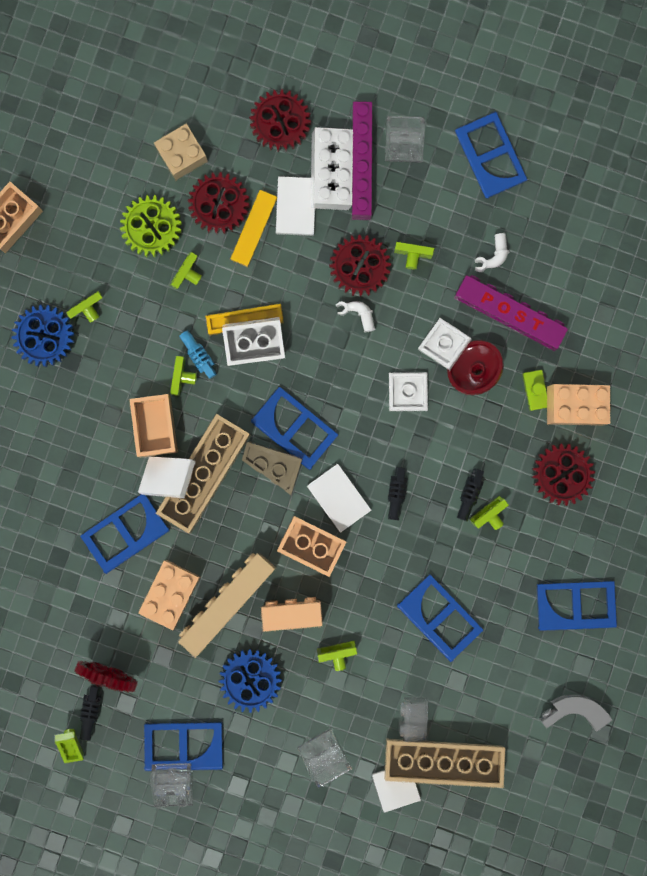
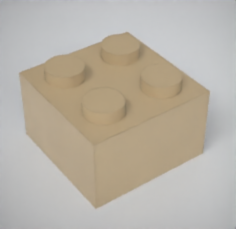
M187 123L154 142L157 151L175 181L208 162L205 153Z

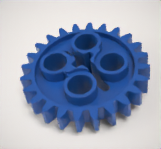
M39 305V310L32 306L31 313L25 310V317L19 315L21 322H14L18 329H12V331L17 333V335L11 337L13 340H17L13 346L19 347L16 352L17 354L24 353L22 355L23 360L29 358V364L35 361V366L39 367L42 362L43 366L47 367L48 362H50L54 366L55 359L62 362L60 356L67 357L68 355L65 351L72 350L68 345L75 342L70 339L75 333L69 331L73 328V325H67L70 319L68 317L63 319L65 313L60 312L58 314L59 309L56 307L51 311V306L47 305L45 310L42 305ZM39 320L40 326L37 329H32V323ZM53 324H58V331L55 333H51V326ZM27 332H34L41 335L45 333L48 336L59 337L60 340H53L46 337H43L42 339L35 335H27ZM31 339L36 340V345L33 348L28 347V342ZM54 342V350L48 352L47 345Z
M249 649L248 654L241 650V656L234 653V660L231 658L227 659L230 665L223 664L222 667L226 671L220 672V675L224 676L223 679L219 680V683L224 684L220 691L226 690L223 698H230L228 704L235 702L234 709L240 705L242 706V712H244L246 707L250 713L253 707L259 712L260 705L266 709L267 701L271 704L274 702L271 696L278 697L275 690H280L281 687L276 683L282 682V679L276 676L281 671H275L278 664H271L273 657L267 660L266 652L260 656L259 650L255 654H252L251 649ZM250 663H257L259 670L257 672L250 671ZM242 665L245 667L248 676L250 678H255L253 684L259 691V696L255 693L252 684L246 683L248 678L244 671L241 669ZM233 673H240L242 680L235 682L232 679ZM261 679H265L269 682V687L262 689L259 687L258 682ZM249 689L252 692V697L249 699L244 698L242 691Z

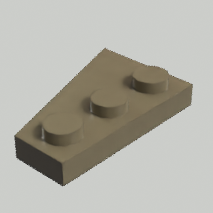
M248 441L242 461L266 476L274 484L280 486L288 494H292L303 458Z

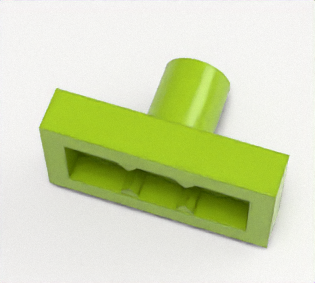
M396 242L394 253L407 255L405 268L413 270L417 269L419 257L432 259L434 248L401 242Z
M192 252L187 255L170 283L171 287L178 289L184 278L197 285L202 275L191 269V266L198 257Z
M97 291L69 309L66 313L71 319L80 312H83L91 323L100 317L92 305L102 299L103 296Z
M176 356L170 392L171 395L179 397L182 383L195 385L197 373L184 372L186 359L181 356Z
M542 370L523 373L529 411L547 408V392Z
M498 496L469 518V520L478 529L489 522L493 529L497 530L504 524L498 513L509 505L505 499Z
M355 641L317 648L319 663L333 660L335 671L346 669L344 657L357 655Z
M66 729L64 734L55 735V743L64 763L84 760V753L74 729Z

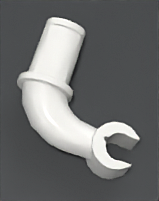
M505 233L495 235L496 251L493 258L486 260L483 257H478L475 259V263L481 262L483 264L482 267H475L476 271L483 272L486 268H495L504 263L509 254Z
M352 301L349 303L338 302L336 304V307L344 306L345 308L342 312H337L338 315L344 316L348 311H356L361 316L364 332L375 330L372 317L373 310L364 302Z

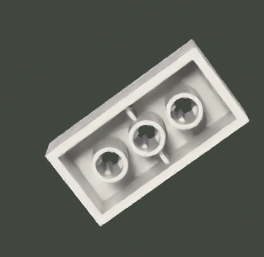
M315 127L312 132L311 208L349 210L352 206L353 129ZM329 148H333L335 153H332ZM330 166L335 169L334 172L331 171V168L329 169ZM329 185H332L335 188V190L332 191Z

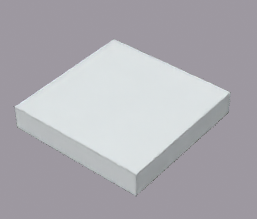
M439 318L418 350L450 370L472 339Z
M389 373V411H428L427 373Z
M384 770L372 774L384 812L421 801L415 783L385 781Z

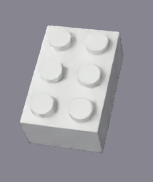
M280 317L223 324L222 331L228 366L285 358Z

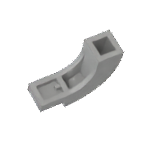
M574 694L560 696L550 701L554 709H547L539 719L548 728L565 715L580 714L587 719L595 731L600 730L612 721L609 714L599 704L585 696Z

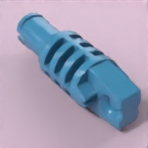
M189 330L183 332L179 337L187 347V354L199 372H205L209 379L216 376L217 373L212 367L215 363L202 344L196 342Z

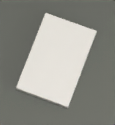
M278 177L276 234L314 236L315 208H311V178Z
M149 457L138 493L142 495L184 498L195 461L192 459Z
M338 464L307 485L340 533L371 511Z

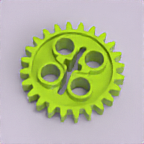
M146 195L145 201L139 197V203L132 201V208L126 206L129 212L122 213L126 218L120 220V223L125 225L120 230L121 232H126L122 235V238L128 239L125 242L127 246L132 244V251L138 248V255H141L144 251L146 257L149 256V253L156 257V252L163 256L164 249L170 252L169 245L176 246L173 241L174 239L180 240L179 236L176 235V233H182V230L177 227L182 225V222L177 220L180 218L179 213L174 214L177 209L176 207L170 208V201L164 204L165 199L163 197L159 201L156 195H154L152 200ZM150 210H158L155 217L148 216ZM141 213H144L147 219L150 221V223L154 226L158 234L162 237L161 240H159L155 236L151 228L148 227L145 220L141 217ZM135 221H142V226L134 228L133 224ZM162 225H169V229L166 232H160ZM151 235L154 237L151 243L144 242L146 236Z

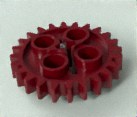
M281 89L280 94L273 90L272 96L266 92V99L260 96L261 103H254L257 109H251V113L255 116L249 117L250 121L254 122L250 124V128L255 129L252 134L253 136L258 135L256 138L257 142L263 140V147L269 144V149L272 150L275 146L277 147V152L280 151L281 147L286 152L289 145L294 149L295 142L301 145L300 138L306 139V135L303 132H309L307 126L311 125V120L307 119L310 117V113L306 112L308 106H302L304 100L297 101L298 94L291 97V91H288L287 95H285L283 89ZM287 105L290 108L284 112L280 110V107ZM272 106L276 107L278 115L283 120L284 127L289 133L288 135H285L281 123L277 121V115ZM270 113L273 116L271 119L266 120L263 118V115ZM290 122H296L298 126L296 128H290L288 124ZM279 130L281 134L275 137L271 135V132Z
M212 172L210 179L207 175H204L205 181L203 182L198 179L199 186L193 185L195 192H189L190 196L193 197V199H188V203L192 204L188 209L189 211H194L191 214V218H197L195 220L196 225L202 223V230L208 227V233L215 229L216 235H218L219 230L226 234L227 228L233 232L232 226L235 225L239 228L238 221H245L242 215H248V211L244 209L250 207L249 203L245 202L249 200V196L244 195L247 192L246 188L241 189L243 186L242 182L236 184V177L230 180L229 174L224 178L222 172H220L218 177H215V174ZM222 188H225V191L221 197L222 204H219L217 208L216 218L212 219V216L216 211L215 202H219ZM209 189H218L215 195L208 194ZM228 194L236 196L233 201H227L226 197ZM206 205L212 207L209 213L202 212V208ZM224 211L230 213L227 219H221L220 214Z
M360 234L358 235V240H355L353 236H351L350 242L344 239V246L338 243L339 251L333 250L336 257H330L334 264H330L329 268L335 269L330 275L336 276L333 282H340L339 289L346 287L345 293L351 290L352 296L356 292H359L360 297H362L363 292H366L369 296L371 289L376 293V286L382 288L383 284L381 281L387 282L388 280L384 275H390V271L386 269L391 267V263L386 262L390 259V256H384L387 249L381 250L382 243L376 245V238L372 239L371 242L368 241V235L364 240ZM359 249L362 254L359 257H354L351 251ZM369 251L363 267L360 268L355 280L352 281L351 278L357 270V264H360L365 252ZM370 258H376L378 260V264L376 266H370L368 264V260ZM345 265H349L353 271L346 274L342 271V268ZM365 274L369 277V281L362 283L359 281V276Z
M561 443L558 449L555 445H552L551 451L544 449L546 455H538L541 461H534L538 468H532L533 471L537 472V475L532 476V478L537 479V482L533 485L540 486L537 493L544 492L543 499L549 496V503L556 500V505H560L561 501H563L564 506H568L569 500L572 504H576L575 498L582 501L581 494L588 495L586 488H593L589 482L595 481V479L590 477L595 471L589 469L594 464L587 463L590 457H583L584 450L578 453V447L575 446L571 450L570 444H567L564 449ZM563 456H567L570 460V464L567 467L561 463ZM577 464V468L565 475L566 479L560 478L554 484H549L550 481L561 475V471H567ZM548 467L554 469V476L551 478L545 472ZM574 472H578L581 475L578 483L572 478ZM559 483L565 485V491L562 494L557 491Z
M78 661L74 671L79 676L85 677L84 679H87L90 683L100 686L104 685L115 691L135 692L138 684L136 679L128 676L124 671L112 667L108 668L106 665L97 662Z

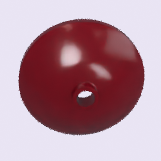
M471 341L450 370L447 369L449 381L457 391L463 394L479 395L493 388L501 378L504 368L503 357L493 344L486 341Z

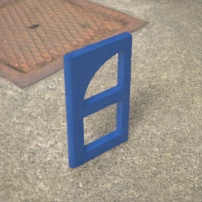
M496 112L455 130L486 199L527 181ZM494 123L504 145L477 157L467 134ZM508 153L518 176L499 178L489 174L481 164Z
M280 386L255 417L251 419L252 424L286 452L303 458L301 464L308 470L312 469L313 465L338 436L336 432ZM281 397H284L302 412L283 436L277 430L274 420L275 408ZM308 418L329 434L310 458L289 442Z
M141 494L80 536L105 574L170 531L162 518L156 514V509L146 495ZM141 502L146 513V527L143 535L136 542L120 519V516ZM113 522L129 547L107 561L91 536Z
M430 574L397 605L450 662L483 631L475 620ZM432 584L449 604L427 624L422 616L421 602L425 591ZM456 609L473 629L451 649L433 630Z
M614 581L537 584L539 631L617 627ZM606 588L607 618L582 619L580 589ZM571 589L573 619L563 618L554 612L548 603L546 590Z
M222 722L144 724L145 771L223 769ZM214 729L213 739L207 751L195 759L188 760L187 730ZM153 730H179V760H153Z

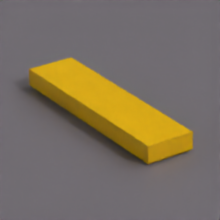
M259 190L230 258L232 261L249 267L277 201L276 196Z
M281 304L206 316L209 335L223 333V324L280 317L281 324L284 323Z

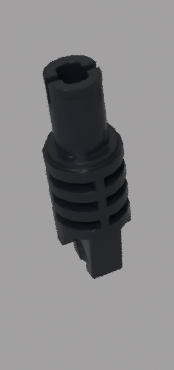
M396 467L395 476H391L388 519L399 521L401 504L405 502L408 478H404V467Z
M474 468L471 477H467L462 496L460 497L462 503L457 515L458 519L468 522L472 507L477 504L484 483L482 481L484 471Z
M96 685L90 686L89 695L84 694L80 721H82L81 740H91L93 725L98 720L101 697L97 696L98 686Z

